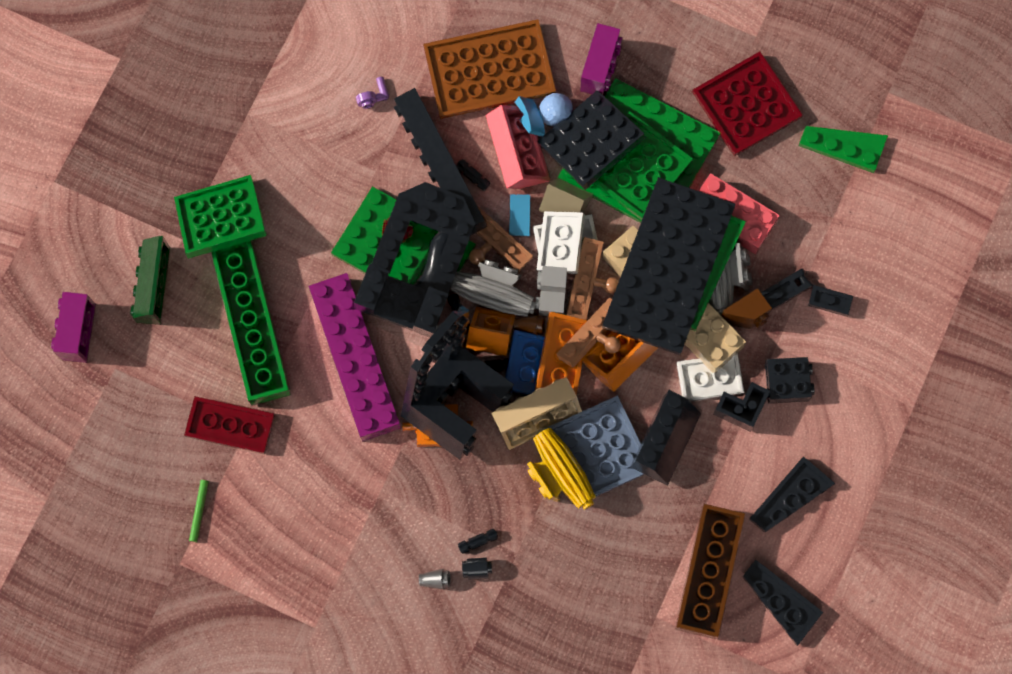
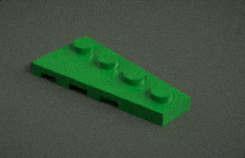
M806 126L798 146L874 173L888 135Z

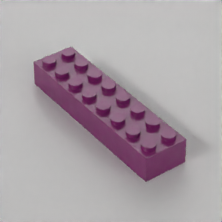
M344 273L309 285L362 442L401 429L361 311L354 309L356 297L348 274Z

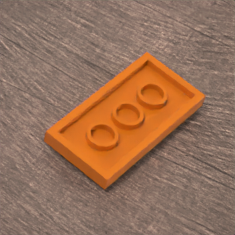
M555 312L549 313L535 390L551 385L557 379L567 377L577 395L582 361L580 360L574 367H571L558 359L556 354L588 320Z

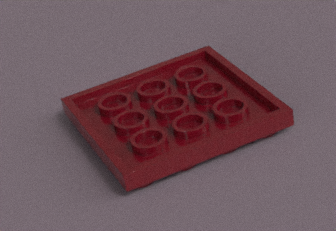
M760 51L692 90L693 95L716 130L720 132V136L734 157L796 122L803 116Z

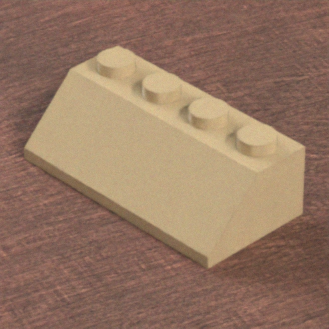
M565 377L555 380L551 385L544 388H538L532 394L520 397L507 406L497 408L496 411L492 412V415L508 449L511 450L533 439L543 429L582 412L570 382Z

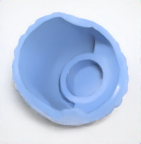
M552 93L542 100L538 109L543 122L553 127L570 116L573 105L566 95Z

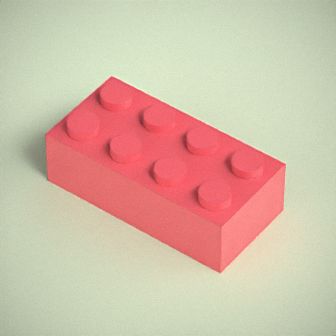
M710 173L699 192L736 204L732 216L746 221L737 243H740L742 247L756 255L777 223L780 215Z

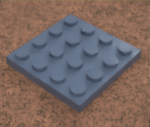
M618 396L547 427L551 428L569 447L584 470L596 497L645 475L630 467L641 443Z

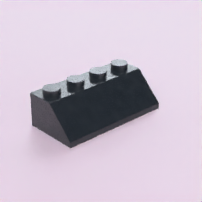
M671 390L667 391L630 466L667 486L701 415L687 398Z

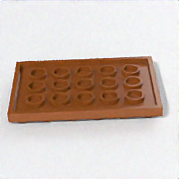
M539 19L423 44L440 119L513 104L519 96L536 99L556 93Z

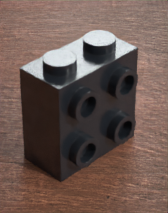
M808 357L766 360V386L770 390L768 404L810 401L812 395L815 394L814 383L810 382V375H813L812 363H809Z

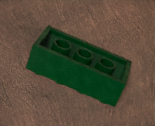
M163 236L144 239L142 246H139L138 249L140 265L136 267V277L138 280L137 285H134L133 288L135 303L131 305L130 310L131 317H133L136 323L161 325L171 248Z

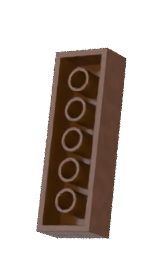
M703 504L675 630L715 640L718 638L745 513Z

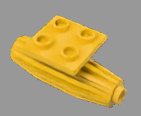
M547 428L537 434L533 440L543 462H529L527 465L530 468L528 473L531 478L540 483L541 487L539 490L544 498L558 502L560 500L558 496L563 491L578 509L583 507L586 510L591 507L596 496L584 470L569 447L551 428Z

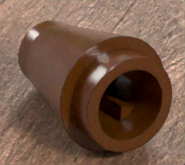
M535 315L515 318L514 330L535 335L544 333V317Z

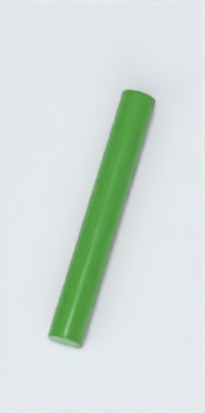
M200 480L189 538L190 542L197 543L209 483L207 480Z

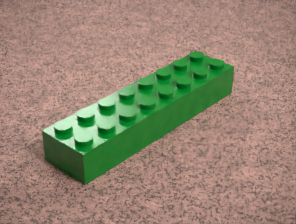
M252 241L211 252L249 403L253 406L290 396L291 391Z

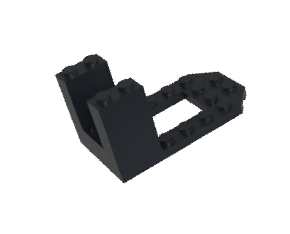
M427 182L398 194L372 264L369 263L354 301V309L429 338L433 335L475 226V221L463 196ZM410 221L448 235L428 290L389 276Z
M461 306L458 311L454 310L421 349L425 353L420 361L415 359L411 365L401 412L402 418L459 460L464 455L468 456L474 449L473 444L477 440L475 438L477 429L445 407L447 404L446 399L449 396L453 397L460 388L494 412L501 406L509 405L511 403L510 399L514 394L512 393L513 383L461 345L465 340L463 336L467 331L466 326L470 321L468 319L470 310L464 306ZM433 360L437 361V362L433 365V367L430 369L431 366H430L429 364H430Z

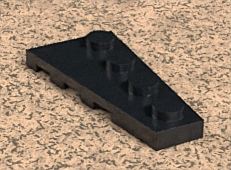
M803 456L749 520L766 533L836 483Z
M756 559L742 576L791 640L798 646L823 612Z

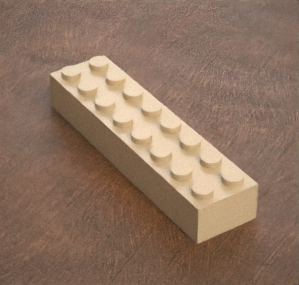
M634 226L629 228L603 251V259L620 277L638 232ZM708 303L696 331L690 329L685 345L703 361V364L712 373H716L744 348L746 341Z

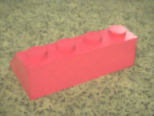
M501 105L488 113L486 118L506 187L510 189H523L550 181L541 146L537 142L539 140L538 136L529 134L520 122L524 114L518 106Z

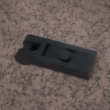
M803 268L761 292L772 308L771 311L814 286L812 281L808 280L805 276L806 272ZM799 280L802 285L798 287L794 281Z

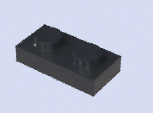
M814 285L808 306L848 317L853 296Z

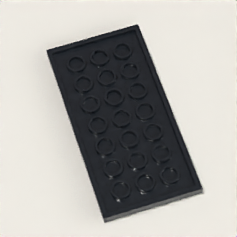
M658 177L602 328L681 356L736 204Z

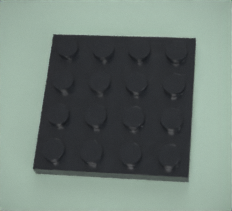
M595 91L575 108L566 120L555 125L537 142L545 152L586 190L644 141L646 136L599 91Z

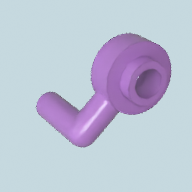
M384 77L376 79L380 93L375 94L373 91H367L356 96L359 107L368 109L373 107L377 101H384L389 98Z

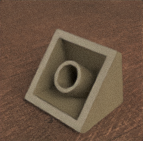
M556 178L548 184L539 211L542 213L544 211L584 213L593 194Z

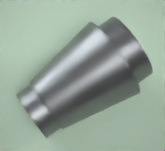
M443 568L419 574L420 586L437 589L450 587L451 577L449 570H444Z

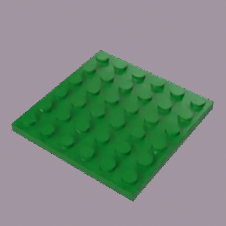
M615 78L604 97L625 116L629 111L693 158L691 164L675 182L690 188L720 136V132ZM564 169L561 170L558 175L559 179L583 189ZM592 184L585 190L593 194L592 198L641 223L642 220L596 185Z

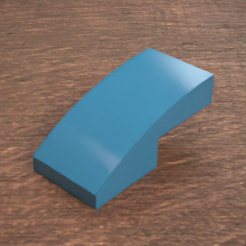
M519 96L515 103L524 114L520 122L529 134L543 137L545 134L544 123L533 99Z
M510 194L509 235L530 236V194Z

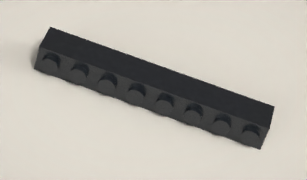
M413 88L394 98L397 104L394 106L398 117L403 116L405 122L402 124L407 134L412 133L414 138L411 139L414 148L416 150L420 149L422 155L419 157L424 167L429 166L431 171L428 174L432 182H437L440 188L464 197L475 221L471 235L488 227L416 89Z

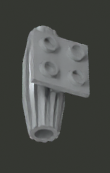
M740 243L735 244L736 250L731 253L709 301L710 305L720 315H722L723 310L733 304L734 285L743 288L745 292H750L749 285H752V275L748 272L747 267L751 265L750 255L746 252V249H743Z
M485 260V263L479 262L478 265L481 275L456 272L450 289L452 292L473 303L503 313L527 317L529 313L533 314L536 302H533L534 297L512 286L521 278V275L517 274V269L508 266L502 269L498 267L499 263Z

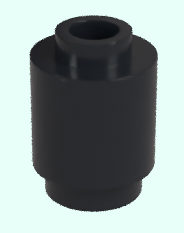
M487 557L470 558L467 561H462L463 578H468L469 580L489 578V574H492V561H487Z

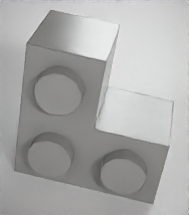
M543 266L542 272H538L537 289L541 290L540 297H536L535 309H539V316H549L550 312L564 315L567 268Z

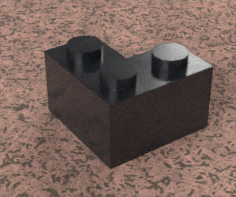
M751 382L743 400L723 392L713 415L751 432L770 390Z

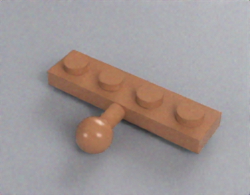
M478 207L488 227L476 233L486 243L480 249H474L470 252L469 259L471 263L479 265V262H484L485 254L493 248L520 272L533 259V255Z
M586 237L582 239L578 274H574L565 314L567 316L587 319L594 286L604 288L609 294L615 293L618 285L617 279L608 278L603 280L596 278L603 241Z
M610 297L556 354L558 359L574 367L598 341L604 344L606 351L609 353H616L620 350V340L616 337H606L604 334L608 330L602 328L612 301Z

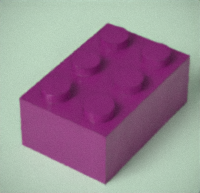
M597 23L581 76L580 92L592 95L595 91H599L604 96L605 91H609L611 77L615 72L617 56L620 55L623 37L620 36V29Z
M63 292L62 298L58 300L60 312L59 317L55 319L56 336L52 338L51 348L63 361L87 363L96 308L95 302L88 294Z

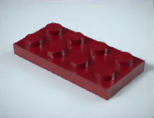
M194 396L184 436L265 455L275 414Z

